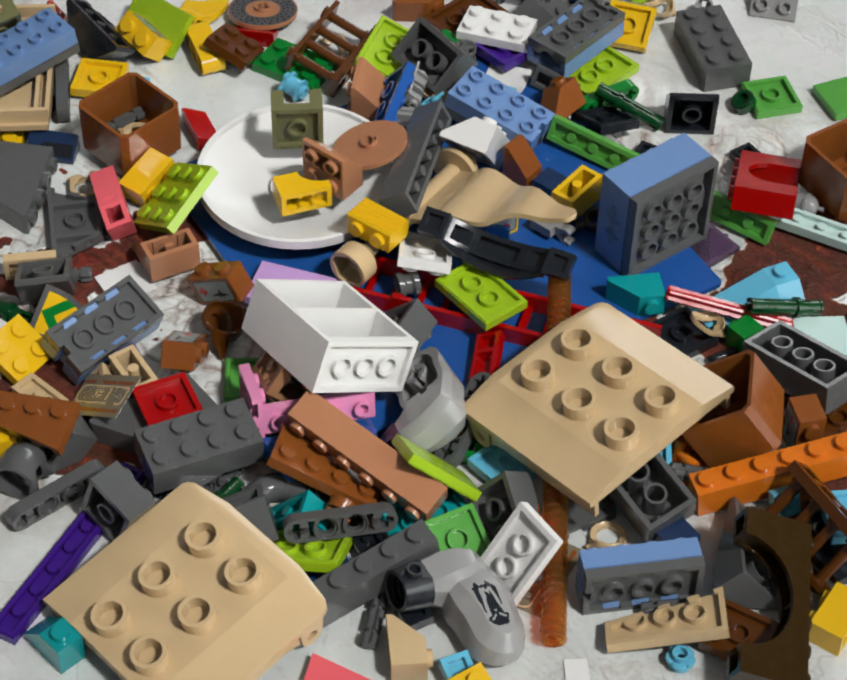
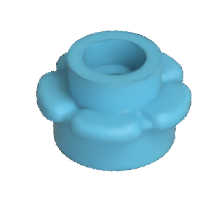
M680 644L672 645L665 655L668 667L676 673L689 671L696 661L694 651L689 646Z

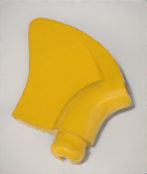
M185 0L179 8L195 17L192 24L207 21L210 24L226 11L229 6V0Z

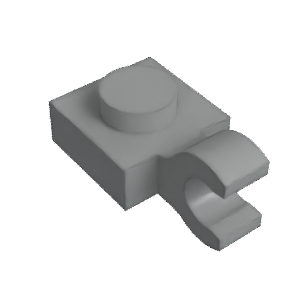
M530 220V228L548 238L555 234L565 246H570L575 241V238L570 235L576 229L570 224L543 223Z

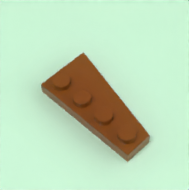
M0 390V428L9 431L11 435L18 438L20 436L26 438L36 446L49 448L53 453L62 456L82 410L79 402Z
M285 423L283 424L266 463L267 466L329 496L333 494L343 496L353 501L356 505L378 502L381 493L379 489L373 485L372 487L366 486L359 480L358 474L353 470L341 468L335 462L333 456L327 452L325 454L319 452L312 445L311 441L305 437H299Z

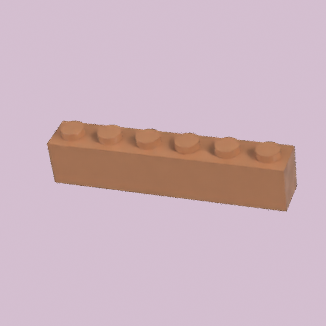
M307 390L288 412L289 428L299 437L306 436L313 441L312 445L323 454L328 452L335 457V462L341 468L353 470L358 474V478L368 487L375 486L381 491V495L392 504L397 502L404 507L405 513L413 520L418 521L422 519L426 521L430 519L446 500L448 487L408 464L399 452L317 393H311Z

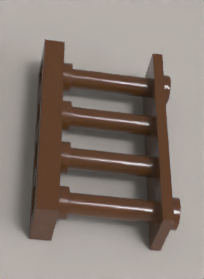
M337 0L330 7L326 6L316 24L295 47L291 46L285 55V58L288 59L285 70L289 71L296 62L326 80L328 86L325 94L332 98L336 96L350 79L351 68L355 66L353 63L374 29L373 27L370 31H364L337 15L340 4ZM332 22L359 38V45L357 43L352 44L327 29L328 25ZM322 36L347 51L349 57L342 58L318 44L315 40ZM310 49L338 66V70L336 72L334 70L329 71L303 54Z
M794 460L786 468L794 476L791 479L792 483L766 511L778 515L801 490H806L811 496L809 499L810 503L794 520L807 523L818 511L823 510L829 516L827 519L828 523L813 538L812 557L836 531H842L847 537V509L808 465ZM847 539L845 540L846 544L819 572L813 567V573L810 578V590L818 595L819 593L823 594L826 589L832 590L826 581L847 561Z

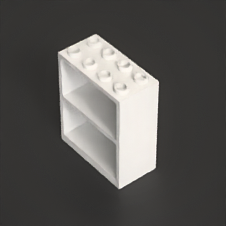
M256 279L241 328L311 393L402 391L419 341L346 281Z

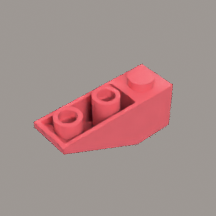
M111 165L90 173L89 176L96 200L112 240L116 241L137 233L114 166Z

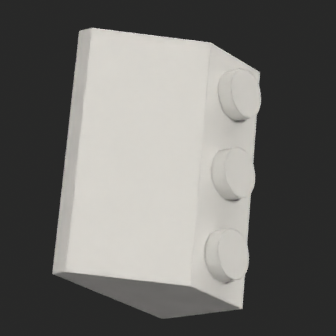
M483 116L482 119L472 117L442 130L439 134L449 147L465 149L474 156L476 161L500 170L503 163L504 146L510 142L506 137L507 133L501 131L502 127L497 125L498 122L486 116Z

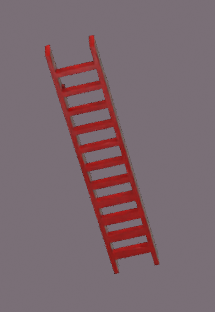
M375 255L377 270L370 278L366 289L352 286L381 311L389 310L412 300L410 297L396 293L395 288L391 295L374 291L381 274L393 277L394 273L400 272L405 274L408 272L403 270L402 267H397V260ZM417 271L420 282L423 284L418 299L438 321L437 325L473 334L502 330L505 335L504 341L529 347L558 325L560 318L566 320L588 308L516 290L528 301V306L524 309L518 327L500 323L485 331L467 314L449 310L452 301L447 297L441 308L424 304L431 287H435V279L440 276L431 275L428 271ZM533 312L549 315L542 333L527 329ZM631 318L661 338L662 325Z

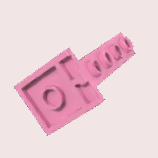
M249 363L238 365L240 398H244L262 438H265V434L280 432L284 423L290 426L288 412L299 399L266 404L265 392L263 388H260L258 374H253ZM347 392L320 395L353 420L376 416L375 392Z

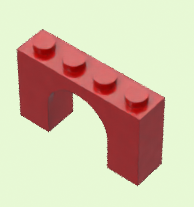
M742 150L741 157H735L727 200H732L731 209L792 220L797 198L801 159Z

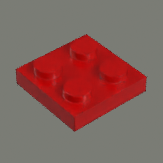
M185 372L136 386L132 391V397L146 426L203 409Z

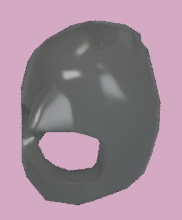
M28 442L14 443L0 456V489L7 495L19 500L39 490L38 480L42 477L55 474L53 468L47 462L46 455L41 447Z

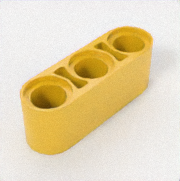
M207 21L191 24L185 36L187 46L202 75L226 70L225 59L203 45L206 38L213 33Z

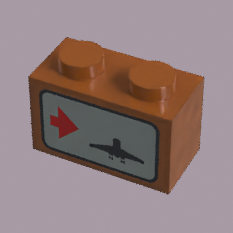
M241 261L202 262L194 268V272L187 279L201 305L208 304L212 300L242 303L254 287Z
M174 330L162 340L160 368L194 371L202 364L204 358L207 359L209 355V342H205L206 334Z
M816 393L789 397L782 427V438L786 447L823 438L827 417Z

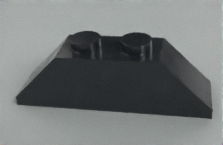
M66 1L68 24L75 29L79 47L88 53L89 58L114 61L136 52V49L115 30V26L100 12L94 10L87 1Z

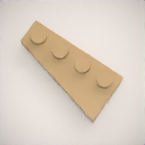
M723 586L713 589V594L700 597L699 594L686 597L687 602L671 606L670 603L660 605L658 609L649 614L641 611L605 622L607 652L614 653L730 638Z

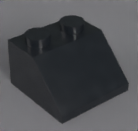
M667 94L664 107L665 133L714 135L719 94Z

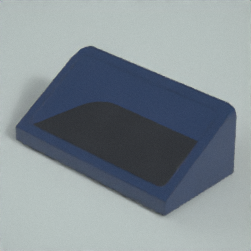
M32 130L29 132L27 144L53 147L54 157L58 159V162L74 164L80 150L79 136L77 134L50 130Z

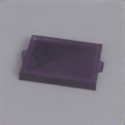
M712 224L708 226L707 238L690 246L710 268L740 251V246L728 238V234H723Z

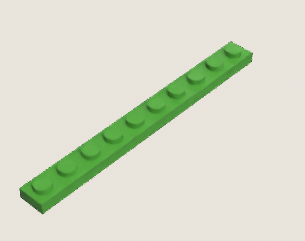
M558 114L553 116L546 139L608 169L640 155ZM714 190L710 219L766 246L770 242L778 220L767 215L732 210V200H727L726 195Z

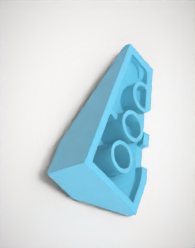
M786 261L763 268L713 296L745 305L747 298L791 299L792 297H801V299L805 300L800 278ZM691 308V311H699V309ZM720 315L726 321L725 329L733 320H736ZM713 320L703 323L712 330L717 321Z

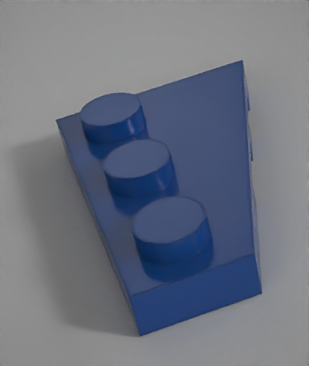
M409 61L385 77L384 84L387 87L381 92L380 99L383 102L376 110L374 121L388 120L397 123L398 116L396 114L398 109L405 103V92L414 81L413 72L416 66Z

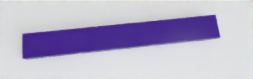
M122 462L121 465L128 468L132 472L134 479L142 486L147 479L144 471ZM84 510L0 612V639L16 645L46 607L42 599L69 578L104 534L102 529Z

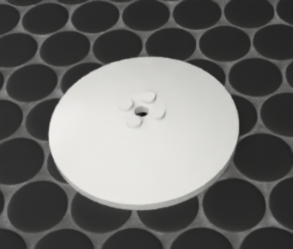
M323 104L324 144L333 148L335 142L343 133L359 124L370 121L346 109ZM266 106L231 120L207 141L201 151L197 164L213 166L219 173L200 199L206 211L219 225L247 241L279 249L323 248L355 238L347 231V213L352 208L354 209L355 205L357 206L365 197L379 204L378 199L393 161L375 169L364 170L363 185L342 201L332 195V206L282 217L273 197L272 177L298 172L303 177V149H273L271 106Z

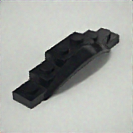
M429 206L426 207L417 228L419 234L437 239L447 251L460 261L476 270L499 278L527 280L538 277L544 278L545 275L567 283L577 260L575 254L554 247L550 249L535 247L493 235L453 217L450 213Z

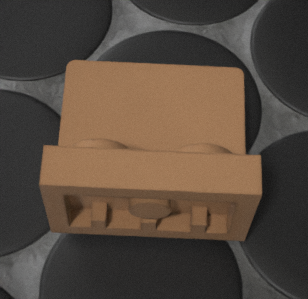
M264 350L252 370L258 374L260 386L264 389L265 396L273 402L301 398L304 395L303 392L289 382L292 374Z

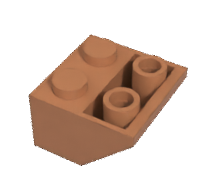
M358 57L356 67L352 66L350 79L352 82H348L347 97H351V101H348L347 110L369 121H374L376 110L383 102L380 99L381 92L387 87L384 84L385 76L365 58Z
M307 137L302 139L303 178L317 181L329 180L332 186V195L342 201L363 185V166L322 142Z
M189 227L178 230L174 234H165L132 245L151 282L194 269L200 264L199 243Z

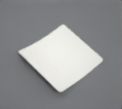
M490 63L486 74L507 86L516 88L517 92L522 93L532 70L515 66L503 72Z

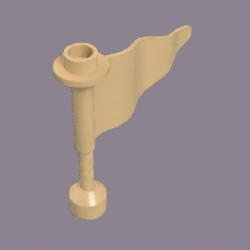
M445 147L439 153L434 167L436 175L428 183L418 213L405 216L404 218L409 220V227L412 224H419L426 207L429 206L450 213L453 217L471 226L484 227L511 218H522L543 223H569L577 217V212L574 208L558 203L541 189L534 186L518 185L495 169L481 168L477 170L478 164L476 159L465 149ZM348 241L331 256V269L340 281H346L349 285L359 288L376 273L375 255L381 248L373 247L368 241L365 244Z

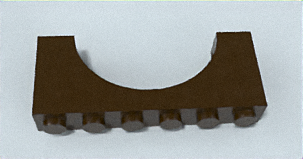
M747 506L734 517L732 544L752 554L770 575L778 597L779 617L775 632L769 641L759 644L741 642L727 653L726 680H811L808 673V660L811 656L809 632L812 627L810 604L813 593L810 590V578L813 573L811 551L814 545L812 525Z

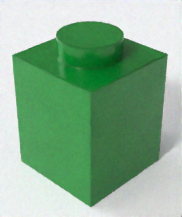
M746 314L738 320H733L728 325L725 345L729 348L735 346L738 353L743 351V341L765 328Z

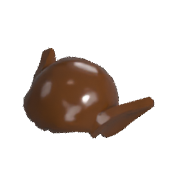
M212 300L204 308L201 315L202 326L211 337L221 360L225 359L228 343L235 342L243 333L241 328L247 308L234 304L232 301Z

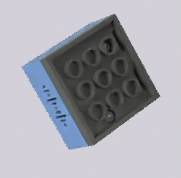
M682 133L604 172L594 250L622 275L640 274L707 238L719 161L686 133Z

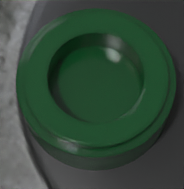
M741 90L733 95L731 105L736 113L746 114L756 106V98L750 90Z

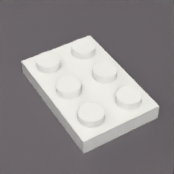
M470 5L456 30V39L470 40L474 43L524 53L528 46V37L537 28L538 19Z
M408 231V236L399 243L397 267H402L403 270L408 272L423 270L435 276L450 275L452 254L437 239Z
M520 502L480 558L506 582L517 606L564 541L528 502Z

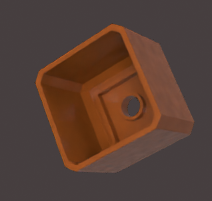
M128 72L79 101L84 148L106 165H113L115 171L122 177L150 147L166 156L181 149L178 102L138 73ZM136 106H140L145 112V117L139 122L146 124L133 128L130 134H120L106 124V122H111L112 119L127 111H131Z
M847 118L806 137L798 183L806 191L812 193L819 203L841 222L847 221Z
M748 349L703 365L733 385L734 392L730 394V407L725 409L718 404L680 435L707 468H713L779 449L782 443L785 390L756 353Z

